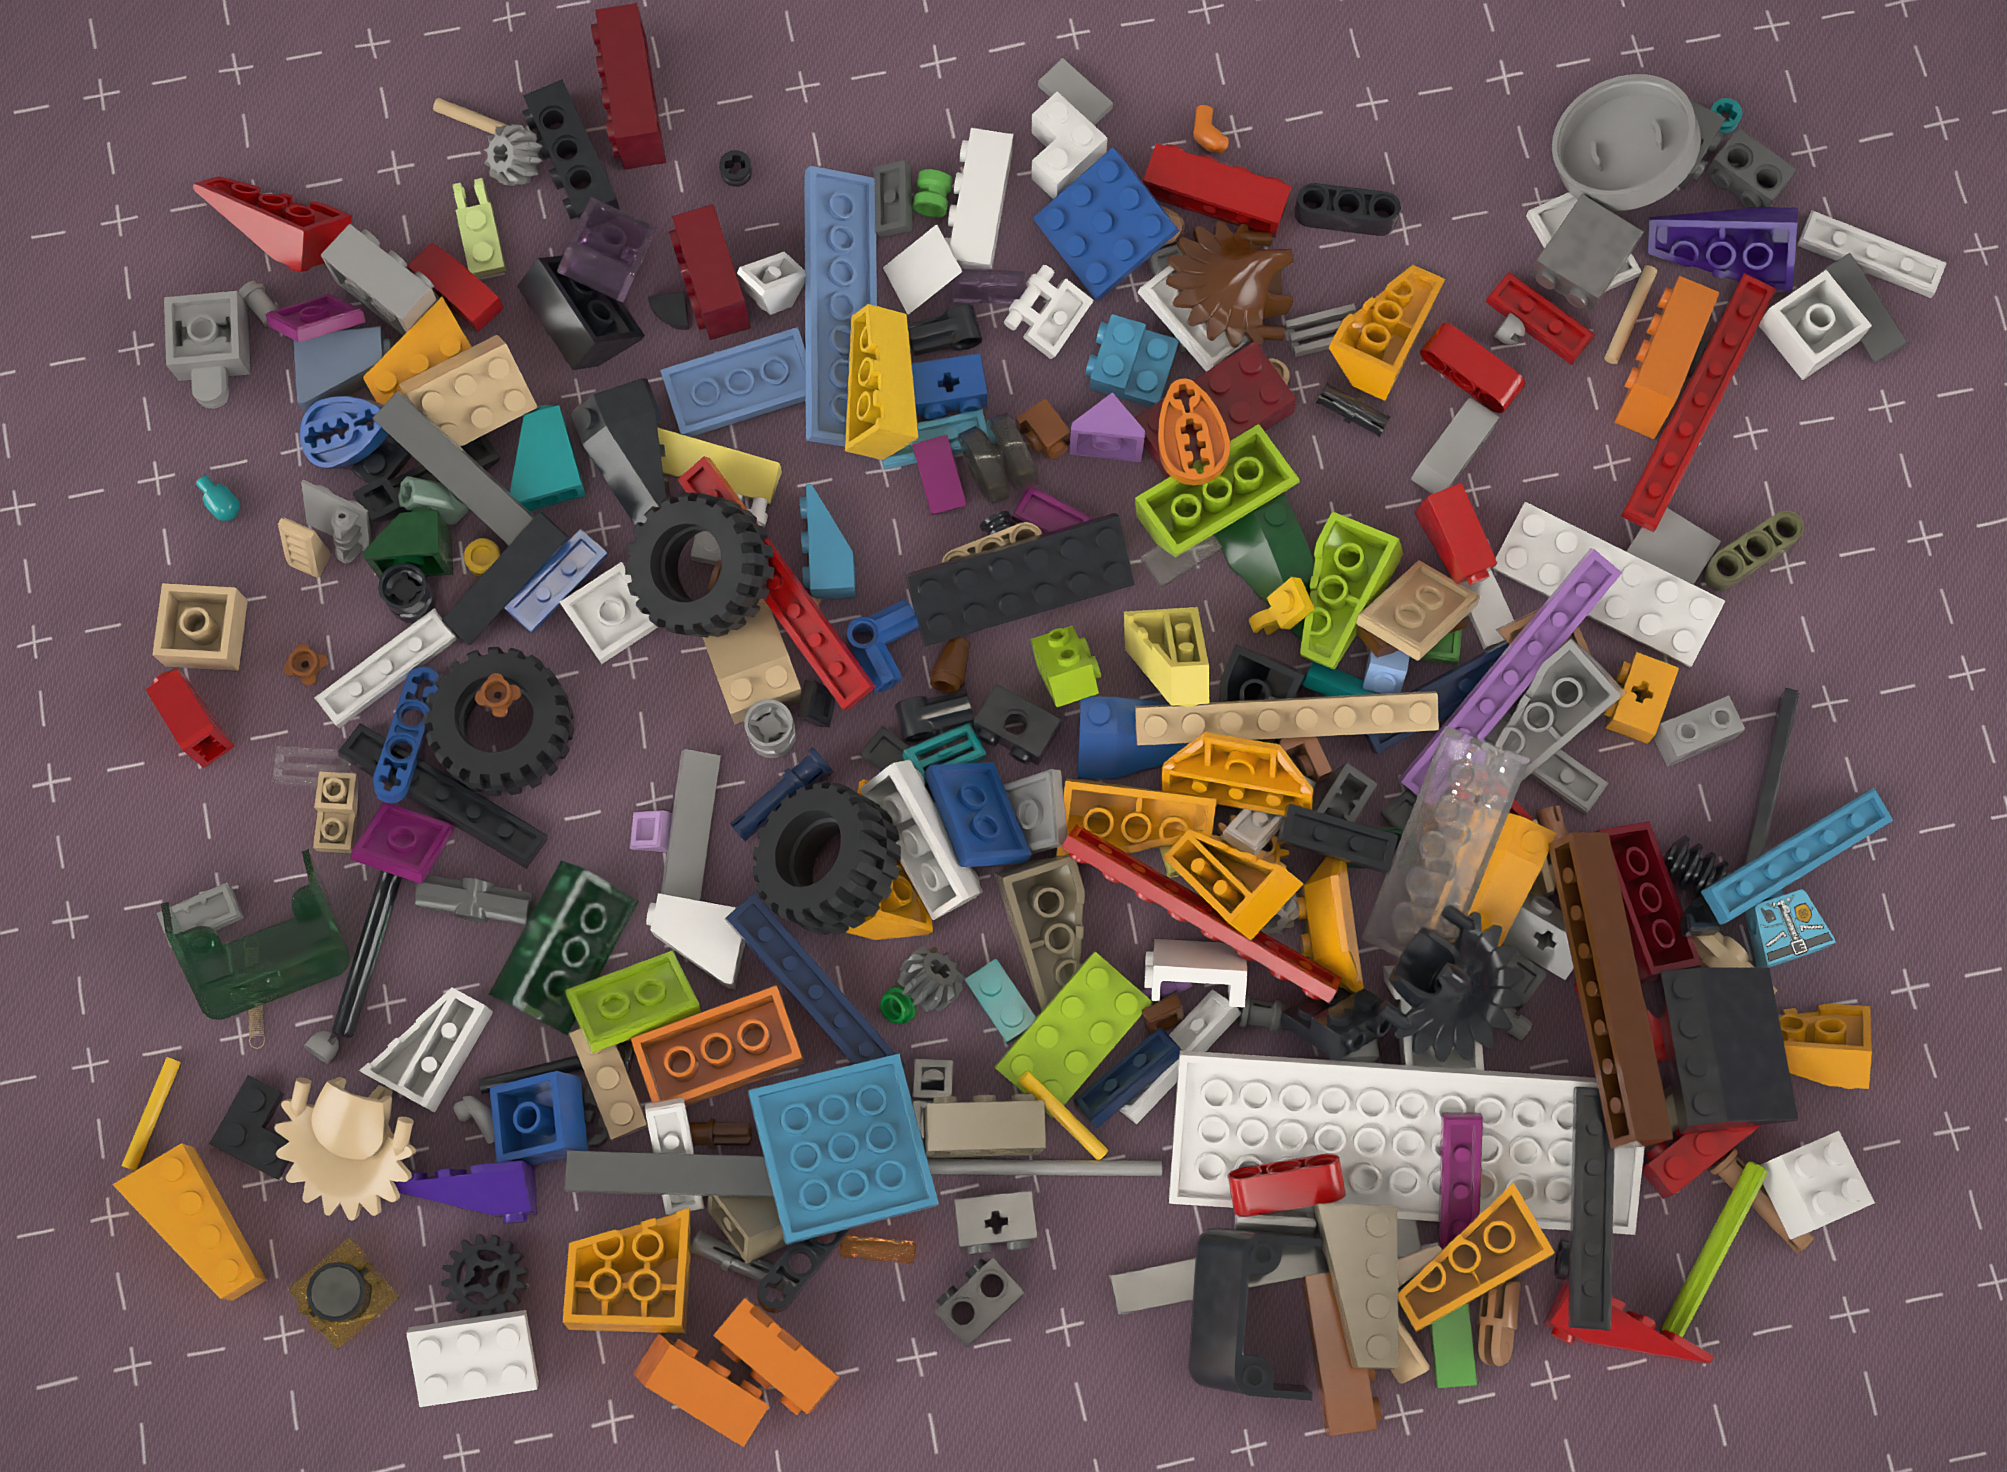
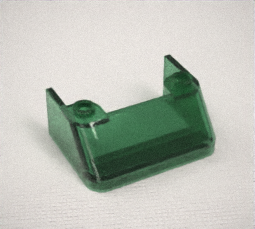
M309 849L302 851V856L310 884L299 888L292 896L291 907L295 918L229 943L223 944L218 933L207 926H197L182 931L169 901L161 904L166 937L201 1011L208 1018L222 1020L339 976L348 968L350 963L348 948L328 892Z

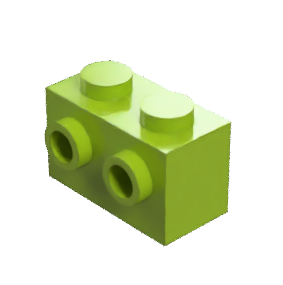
M1073 626L1057 628L1048 634L1030 639L1037 668L1056 708L1099 694L1096 679L1101 677L1099 665L1095 656L1091 657L1085 637L1078 638Z

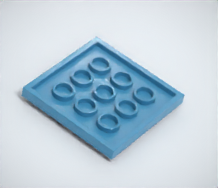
M899 1054L748 1091L785 1244L935 1207L939 1204Z

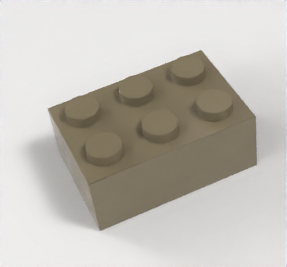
M1034 1094L1011 1095L1010 1100L996 1102L995 1095H977L972 1097V1101L957 1103L956 1096L934 1097L932 1103L926 1104L923 1112L924 1150L927 1158L1040 1155L1046 1148L1044 1100L1035 1101Z

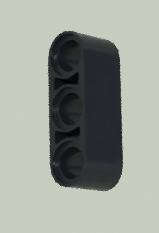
M1309 183L1299 190L1294 214L1296 220L1302 226L1385 236L1394 230L1401 210V204L1394 194L1385 191ZM1312 201L1318 204L1319 208L1310 209L1304 203ZM1349 206L1355 212L1345 213L1339 207ZM1375 211H1386L1387 213H1389L1390 217H1379L1375 213Z

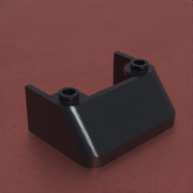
M1219 1227L1209 1228L1199 1236L1196 1245L1188 1360L1189 1373L1196 1383L1203 1387L1248 1396L1312 1401L1313 1392L1305 1385L1273 1383L1274 1372L1270 1363L1261 1356L1243 1354L1249 1274L1265 1275L1273 1272L1281 1262L1283 1244L1322 1247V1238L1309 1234Z

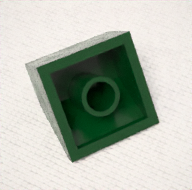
M415 507L411 509V512L400 513L364 550V559L379 579L385 570L399 563H409L418 567L425 577L453 575L452 533L438 510H433L430 507Z

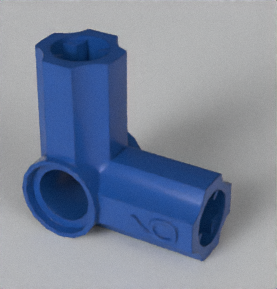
M906 599L869 617L855 618L847 627V648L876 686L872 690L874 694L893 688L903 679L886 645L919 630L916 615ZM859 632H867L873 639L867 644H859L853 637Z

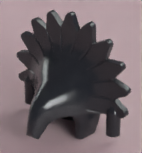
M1448 904L1443 909L1441 916L1460 929L1458 938L1455 939L1442 932L1422 927L1403 950L1388 980L1412 1008L1404 1014L1385 1001L1377 1011L1378 1015L1395 1026L1393 1031L1395 1038L1402 1039L1414 1034L1412 1052L1414 1054L1421 1055L1433 1045L1435 1057L1440 1062L1447 1060L1453 1047L1461 1058L1465 1060L1471 1059L1474 1040L1486 1048H1493L1495 1042L1492 1027L1506 1030L1512 1028V1023L1503 1009L1522 1004V998L1508 987L1524 978L1523 971L1507 967V964L1517 953V947L1513 945L1497 946L1502 933L1501 926L1495 924L1482 931L1480 913L1471 912L1467 916L1452 904Z

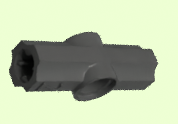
M427 875L422 884L417 883L415 905L423 909L453 913L458 918L474 922L486 923L488 920L528 926L534 911L535 895L527 891L495 887L496 885L491 882L475 878H462L461 881Z

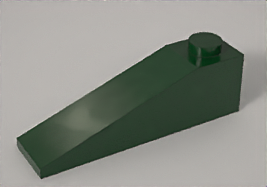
M1285 494L1273 498L1214 534L1229 567L1237 576L1240 575L1254 589L1253 592L1269 606L1267 597L1291 577L1302 579L1310 597L1311 576H1313L1315 562ZM1305 618L1290 629L1301 642Z

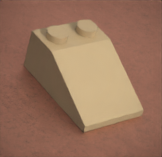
M762 602L757 603L761 609L754 618L744 617L746 625L740 629H729L727 635L719 637H703L734 725L745 721L749 708L756 702L765 699L776 700L788 706L801 700L802 690L775 618L769 606Z

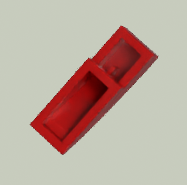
M433 242L406 266L414 275L417 271L425 275L434 285L432 290L440 298L443 297L449 309L455 314L458 313L477 332L504 309L499 297L460 262Z

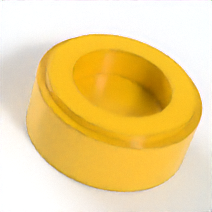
M480 538L472 541L466 547L464 562L474 575L481 577L502 553L492 540Z

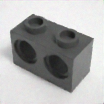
M1738 129L1714 158L1706 175L1711 178L1717 187L1724 190L1727 189L1737 196L1745 207L1757 208L1770 207L1788 185L1797 169L1744 131ZM1728 161L1737 162L1741 168L1733 167ZM1757 181L1765 182L1769 189L1761 187Z

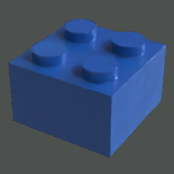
M554 1071L490 1087L497 1163L524 1161L533 1166L567 1158V1151H588L581 1078L579 1076Z

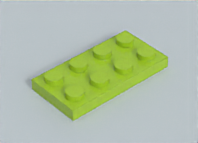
M1094 951L994 1067L1024 1094L1030 1093L1018 1082V1079L1024 1072L1029 1071L1065 1105L1140 1018L1142 1010L1149 1007L1153 1001ZM1045 1109V1112H1046L1049 1116H1051L1052 1118H1054V1117Z

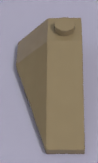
M1069 855L1029 861L994 873L1007 917L1041 1012L1082 965L1081 945L1084 933L1082 912L1085 890L1077 863Z

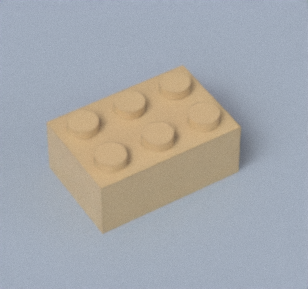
M498 335L399 384L405 396L460 447L538 408L507 344Z

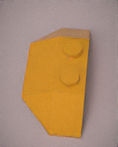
M1204 732L1165 761L1162 767V791L1216 798V804L1284 816L1285 808L1288 804L1312 810L1313 788L1281 745Z
M1326 857L1303 886L1300 892L1301 897H1297L1300 908L1297 919H1304L1306 933L1300 934L1301 952L1303 956L1309 957L1310 960L1341 977L1339 986L1354 994L1363 989L1364 985L1346 862Z

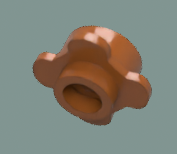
M299 644L289 655L288 662L284 664L283 670L287 676H295L301 679L303 685L312 686L317 682L316 676L321 668L327 666L328 659L323 653H315L307 644ZM304 662L309 663V666L307 668H303L302 665Z
M494 673L488 677L481 690L476 693L475 700L478 705L490 708L495 717L501 718L508 714V707L511 703L520 698L521 690L517 685L508 684L501 674ZM497 692H500L501 697L498 699L495 698V694Z

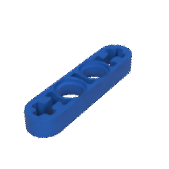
M422 666L415 668L406 678L373 776L376 796L385 803L399 802L408 793L428 733L427 728L424 726V714L429 713L430 709L425 703L428 694H436L438 690L434 682L439 675L432 668ZM427 679L431 687H425L422 702L417 700L419 695L417 684H422L423 680ZM411 710H417L423 714V720L414 726L405 724L402 721V717ZM399 743H406L413 749L410 756L404 759L394 757L391 754V750ZM393 767L397 769L396 780L399 786H393L391 791H386L384 783L390 781Z

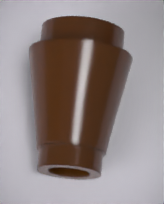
M961 637L948 640L929 673L931 677L930 684L936 690L950 694L958 692L959 688L965 685L970 643Z

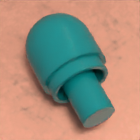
M208 475L201 477L196 482V485L204 493L202 500L205 507L215 518L221 521H231L237 517L240 512V502L227 486H224L222 483L215 485Z

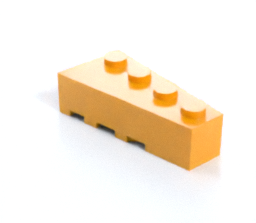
M181 1143L113 1184L220 1299L234 1301L267 1281L194 1147Z

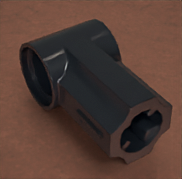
M971 304L956 305L947 309L941 316L908 323L909 339L914 356L950 347L956 351L968 350L978 346L983 341L976 312Z
M966 690L929 699L926 696L911 697L895 705L905 742L925 740L934 736L936 731L974 722Z

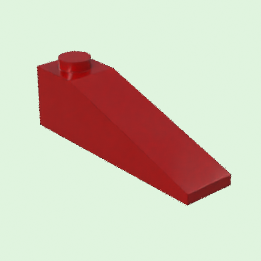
M221 176L194 183V191L271 258L288 265L290 270L296 272H306L312 267L324 264L325 262L321 254L352 221V215L327 204L312 201L310 206L292 202L293 195L260 194L259 186Z
M1569 1281L1563 1282L1543 1323L1553 1329L1550 1335L1568 1345H1572L1576 1341L1583 1344L1697 1364H1709L1714 1357L1671 1331L1663 1330L1662 1333L1655 1330L1657 1326L1654 1323L1655 1321L1645 1315L1629 1310L1627 1313L1623 1312L1625 1303L1613 1296L1611 1301V1331L1568 1328Z

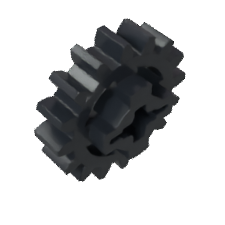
M478 1234L476 1235L475 1245L464 1239L461 1241L464 1251L461 1253L450 1251L449 1254L455 1261L453 1265H443L442 1269L450 1273V1278L442 1281L441 1286L452 1288V1292L447 1295L446 1300L448 1302L459 1300L456 1308L458 1313L463 1314L468 1308H470V1318L479 1317L481 1311H484V1316L495 1315L496 1309L501 1314L508 1313L509 1310L506 1304L509 1301L516 1304L521 1302L515 1293L517 1289H527L528 1285L520 1282V1276L529 1272L527 1268L518 1267L517 1263L524 1258L522 1253L519 1252L511 1255L510 1252L514 1246L512 1242L507 1241L500 1247L499 1236L492 1235L489 1243H486L484 1235ZM494 1251L501 1255L502 1258L489 1262L486 1261L480 1252ZM466 1263L468 1266L465 1279L460 1281L461 1271ZM481 1269L493 1271V1274L488 1277L490 1282L488 1286L477 1282L482 1277ZM510 1273L509 1284L504 1292L502 1289L504 1278ZM480 1292L484 1294L490 1303L478 1304L468 1297Z

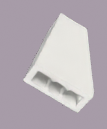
M658 893L656 903H650L646 920V924L651 926L650 931L653 935L727 988L736 989L745 942L726 922L725 918L737 907Z

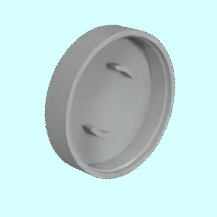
M1623 75L1608 79L1589 88L1568 106L1555 128L1552 140V154L1562 182L1570 194L1577 200L1583 194L1609 211H1625L1651 204L1663 198L1680 185L1690 173L1697 160L1701 145V132L1689 98L1677 85L1653 75Z

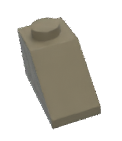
M708 1196L707 1211L746 1263L787 1245L785 1244L773 1198Z

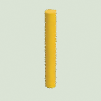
M166 1057L121 1166L134 1171L137 1170L181 1062Z
M1026 1071L1020 1076L1018 1082L1030 1094H1034L1037 1101L1044 1100L1045 1109L1094 1158L1100 1160L1106 1155L1108 1149L1033 1074Z

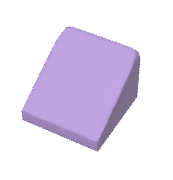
M664 810L633 812L630 849L667 852L672 813Z

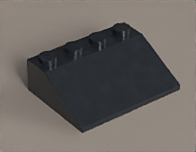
M1706 967L1660 972L1653 981L1680 1134L1797 1121L1798 1114L1770 968Z

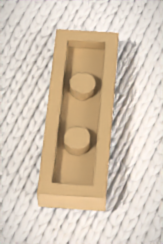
M581 1028L569 1033L611 1140L615 1141L648 1127L647 1119L617 1044L592 1053Z

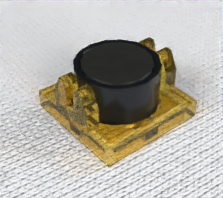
M350 1237L288 1288L289 1292L299 1303L297 1307L300 1313L310 1319L309 1324L311 1327L323 1333L337 1350L400 1298L353 1238Z

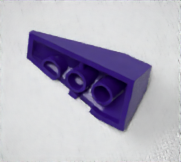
M1757 207L1650 217L1648 254L1686 267L1694 266L1712 272L1713 276L1722 279L1727 277L1739 282L1743 274L1746 273L1777 288L1776 291H1793L1798 208Z
M524 1161L472 1165L471 1173H467L465 1169L451 1168L438 1170L435 1172V1176H428V1173H411L412 1178L406 1182L394 1181L400 1194L498 1218L503 1217V1223L505 1224L527 1222V1215L537 1214L535 1167Z

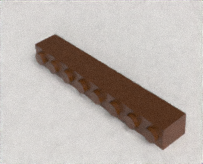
M1572 832L1548 843L1610 1148L1647 1147L1673 1139L1609 833Z

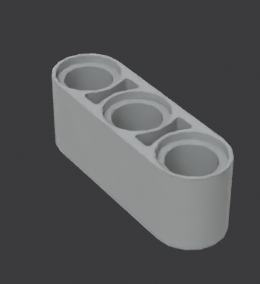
M1470 397L1420 463L1411 480L1431 494L1452 487L1493 431L1500 417Z

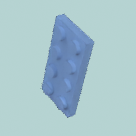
M798 327L660 370L680 433L689 437L806 401L805 347Z

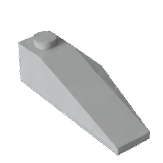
M1570 639L1542 663L1534 680L1517 705L1518 707L1482 766L1509 793L1624 696L1626 692L1601 664L1574 640Z

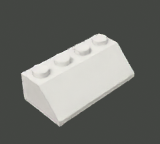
M910 760L889 765L860 788L865 797L879 804L892 817L893 825L897 827L900 840L896 842V844L901 846L900 862L932 920L945 915L983 893L976 872L970 867H961L937 805L933 802L925 788L923 776L914 768Z

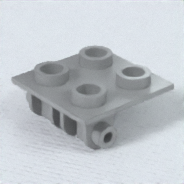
M302 480L301 485L307 524L333 536V542L336 547L335 556L339 561L343 563L352 562L361 550L364 551L371 544L368 510L356 501H347L333 494L322 485H314Z

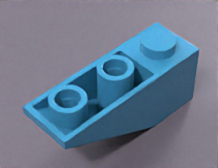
M806 484V497H800L801 519L807 518L808 531L801 532L802 553H809V566L803 567V586L805 589L810 588L813 597H819L822 600L857 598L853 551L812 484Z

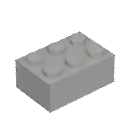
M349 224L321 254V257L339 286L404 336L440 297L432 290L434 285L425 275L419 271L415 275L405 268L407 263L396 252L390 250L386 253L379 247L380 242L368 230L363 229L360 232Z

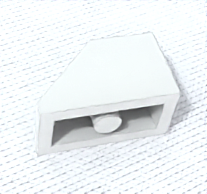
M785 252L742 266L737 272L745 292L756 301L761 309L767 311L770 315L793 306L805 283L806 276L805 270Z

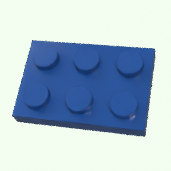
M994 762L929 765L924 775L961 867L1021 864L1028 861L1032 855Z

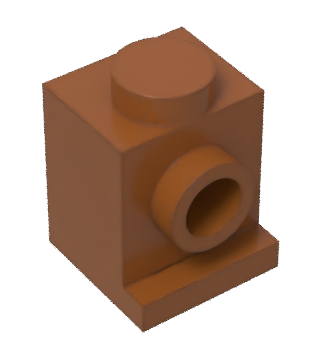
M1046 398L1016 418L1017 433L1021 436L1026 432L1024 437L1035 453L1041 451L1046 459L1056 460L1069 449L1071 431Z

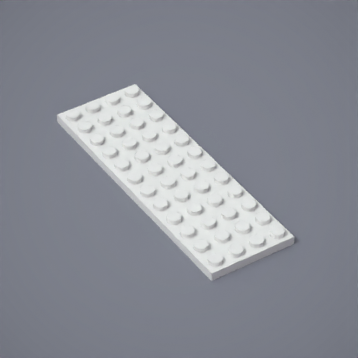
M1180 1050L1169 1204L1233 1208L1227 1177L1231 1171L1247 1166L1319 1154H1335L1340 1157L1346 1196L1339 1201L1327 1204L1397 1206V1219L1439 1222L1442 1112L1481 1113L1483 1116L1480 1214L1514 1183L1541 1229L1570 1230L1574 1088H1598L1597 1080L1591 1077ZM1644 1147L1615 1149L1613 1233L1635 1235ZM1314 1206L1303 1207V1208H1297V1209H1291V1210H1284V1211H1288V1212H1303V1213L1312 1212V1213H1314V1211H1313V1207H1314Z

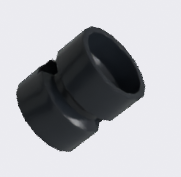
M409 563L395 564L385 570L379 579L378 590L380 597L393 614L403 622L415 623L432 609H435L437 600L435 590L418 567Z

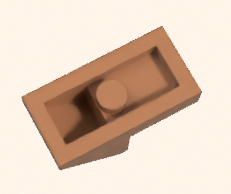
M1317 737L1281 738L1279 745H1281L1288 756L1300 753L1301 756H1298L1297 760L1304 776H1311L1316 784L1329 779L1332 769Z

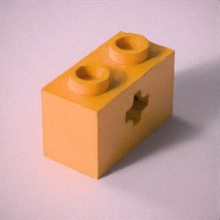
M1638 652L1635 653L1629 662L1623 661L1615 681L1621 683L1620 687L1626 694L1604 712V715L1609 717L1605 728L1648 744L1657 733L1679 668ZM1635 691L1641 692L1640 699L1642 703L1636 701L1637 695L1634 693Z

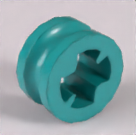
M1722 98L1717 100L1711 107V111L1720 116L1722 111L1729 113L1728 121L1723 122L1719 131L1724 134L1733 132L1738 126L1743 113L1738 102L1730 98Z

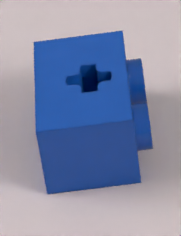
M980 353L911 364L916 417L924 416L926 419H937L949 412L960 411L961 413L981 410V407H988L987 389ZM951 385L953 392H946L944 386Z

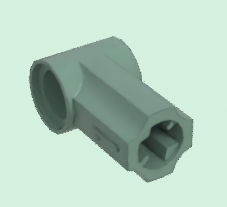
M408 476L401 482V489L398 495L400 507H405L407 510L415 507H430L433 510H438L448 525L459 523L470 511L441 482Z

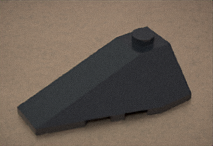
M641 378L595 393L570 412L582 445L635 526L638 522H646L645 513L652 506L662 508L660 505L661 500L671 496L669 481L663 477L661 457H666L665 446L664 444H659L657 424L662 423L660 409L648 379Z
M1236 644L1220 679L1219 702L1297 698L1308 673L1275 658ZM1278 738L1257 739L1255 741L1276 744Z

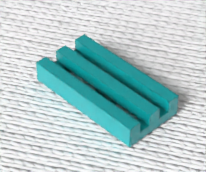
M967 723L904 750L902 756L905 761H911L914 768L923 776L925 784H927L923 769L928 768L929 765H935L974 748V751L944 764L976 763L985 759L987 753L970 723ZM967 736L969 739L923 760L918 761L917 759L922 754Z

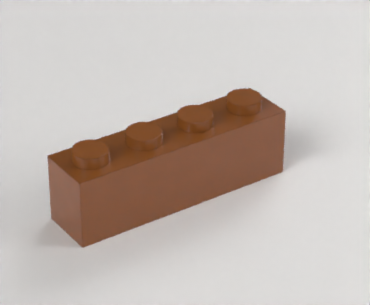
M1330 1272L1304 1276L1301 1278L1326 1436L1377 1430L1376 1421L1382 1420V1411L1378 1396L1372 1397L1370 1381L1375 1380V1369L1352 1368L1340 1320L1341 1316L1331 1284Z

